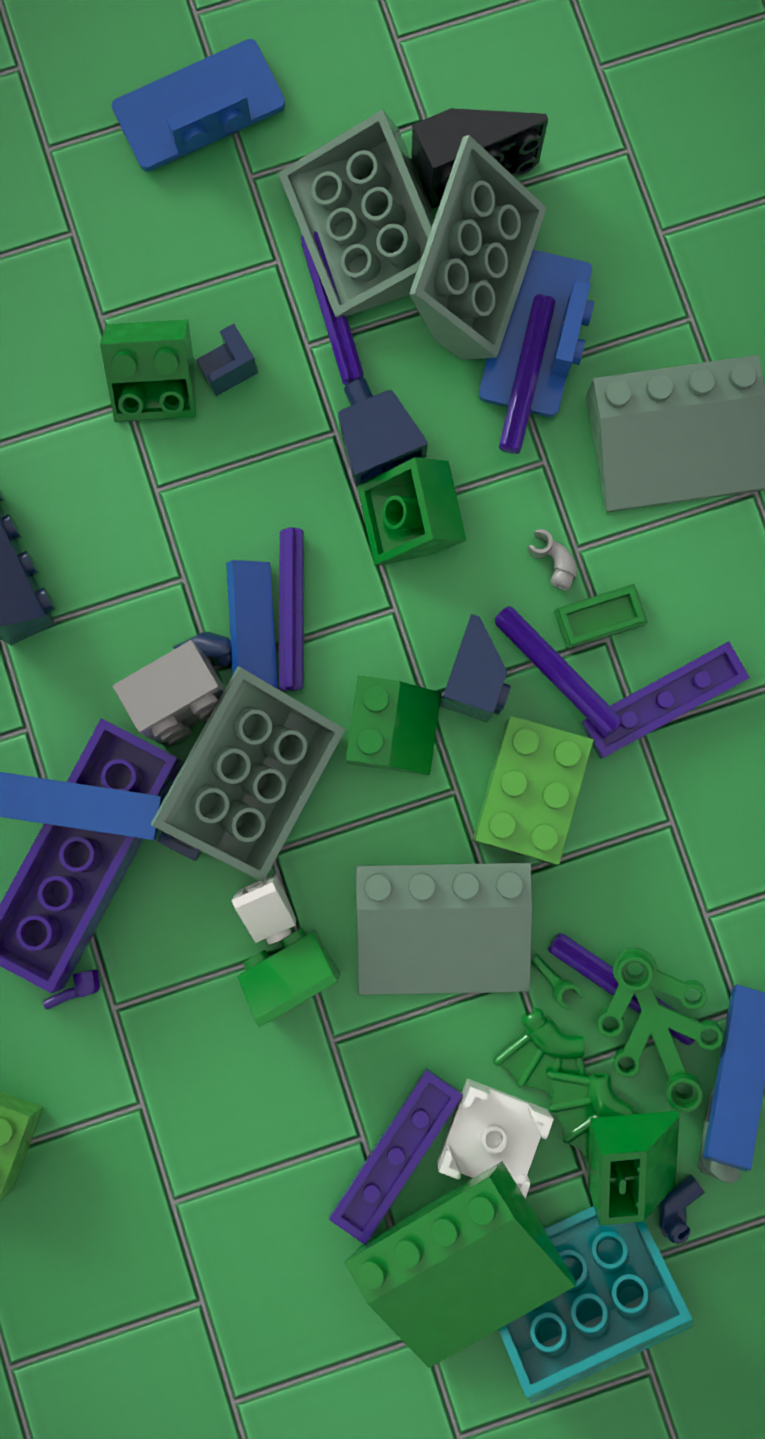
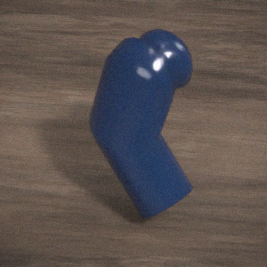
M202 632L173 646L176 649L192 640L204 655L215 658L219 666L227 667L232 664L231 640L222 635Z
M689 1175L676 1185L660 1203V1230L665 1237H668L675 1244L683 1243L688 1239L690 1228L686 1224L687 1207L705 1193L692 1175Z

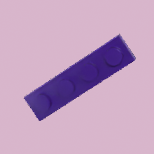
M728 641L611 705L610 707L622 718L621 726L612 735L604 736L588 719L583 720L580 724L587 737L594 739L592 745L599 758L602 759L750 677Z
M426 1068L329 1215V1220L366 1245L463 1096L462 1092Z

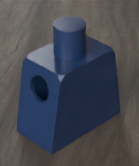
M366 379L355 380L344 388L351 406L339 411L338 419L353 482L356 487L415 457H427L428 443L392 390H387L373 396Z

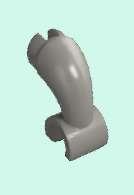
M536 530L534 536L545 541L547 547L537 549L529 545L527 548L529 555L537 559L544 558L547 555L551 556L554 561V574L551 577V584L558 589L568 590L577 576V566L572 554L563 545L554 541L552 535L547 530Z

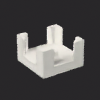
M467 1078L462 1090L463 1096L457 1104L437 1159L439 1172L460 1180L461 1174L474 1178L503 1161L526 1199L530 1187V1180L527 1176L540 1138L547 1139L554 1119L546 1108Z

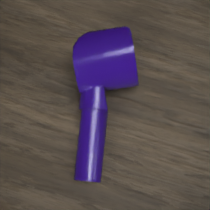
M98 970L74 973L75 987L68 988L43 1000L45 1009L49 1010L70 999L85 997L98 992L101 986Z

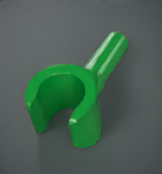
M538 954L531 960V963L553 988V998L561 1007L571 1010L562 1000V995L567 989H573L581 999L583 998V993L578 986L570 980H562Z

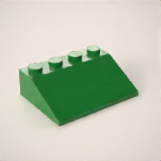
M503 1161L368 1240L366 1245L362 1244L344 1262L367 1304L428 1368L572 1289L577 1284Z

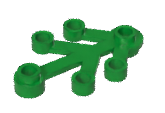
M640 948L626 949L614 961L613 974L618 982V987L608 1008L603 1009L598 1015V1030L606 1037L618 1036L624 1027L623 1015L635 993L641 1007V1012L625 1046L618 1049L614 1055V1069L623 1077L636 1075L640 1068V1056L650 1034H652L670 1078L666 1085L667 1100L677 1111L691 1112L697 1109L702 1102L701 1083L693 1074L686 1072L669 1028L696 1040L706 1050L717 1049L722 1044V1029L713 1020L699 1022L658 1003L652 989L654 988L677 997L683 1006L696 1010L703 1007L707 1000L706 990L701 982L697 980L683 982L657 970L655 959L647 951ZM637 962L644 969L642 973L633 975L628 972L627 966L630 963ZM694 988L701 992V996L698 1000L691 1001L684 996L685 992L688 989ZM611 1016L616 1018L619 1024L615 1028H607L602 1021L604 1018ZM706 1029H713L717 1032V1037L714 1040L707 1041L701 1037V1033ZM628 1056L635 1061V1064L632 1067L625 1068L619 1064V1060L622 1057ZM680 1083H687L692 1087V1090L687 1094H681L676 1090V1087Z

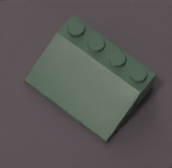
M382 109L278 172L336 318H339L341 315L349 316L409 296L435 220V215L400 130ZM314 231L318 232L338 296L315 241Z
M470 135L463 136L409 293L435 341L461 360L497 358L547 209L543 203Z
M759 355L593 378L586 394L605 513L765 490V385Z
M237 667L150 825L263 882L346 729L245 669Z
M531 863L356 866L359 995L530 992Z

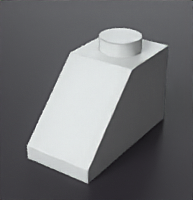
M277 873L266 877L263 882L259 880L237 890L231 901L255 943L266 939L268 944H272L292 934L290 928L296 925L297 919Z

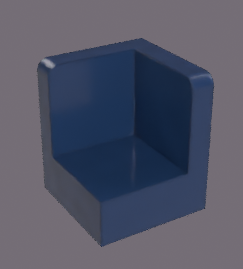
M234 323L220 331L223 345L197 359V364L215 396L222 394L258 373L255 358Z

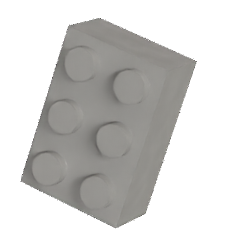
M192 640L112 685L138 732L161 745L168 742L170 746L188 738L192 734L190 728L202 721H205V723L208 721L225 690V686L211 662Z

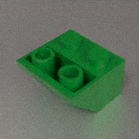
M188 319L106 324L100 347L114 422L196 417L194 357Z
M678 1111L590 1118L588 1189L600 1226L644 1222L676 1186L680 1118Z

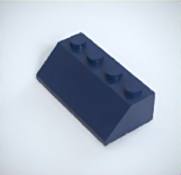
M0 491V502H1V501L4 500V497H3V495H2V493H1V491ZM0 507V640L12 646L55 625L56 623L50 612L56 610L46 588L39 589L33 575L38 573L34 560L27 550L21 551L16 541L17 538L21 537L18 526L10 514L4 515Z

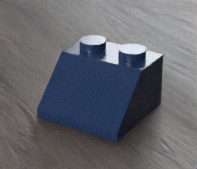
M474 614L470 616L440 707L488 722L493 713L499 715L501 710L504 709L511 685L504 683L507 670L480 616Z

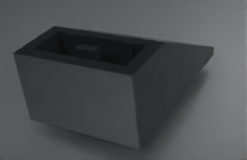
M450 108L413 124L411 159L431 208L433 209L440 205L463 136L470 135L510 174L523 175L531 171L540 161L548 124L547 115L542 113Z

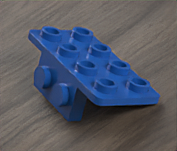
M253 39L242 41L118 97L112 102L113 112L139 166L143 171L147 172L275 115L285 108L284 96L257 42Z
M537 250L532 251L497 358H487L479 389V398L483 402L508 407L532 303L537 294L552 296L556 303L530 413L546 417H554L558 413L571 364L579 365L585 340L578 338L581 325H589L595 302L587 300L592 266L588 262Z

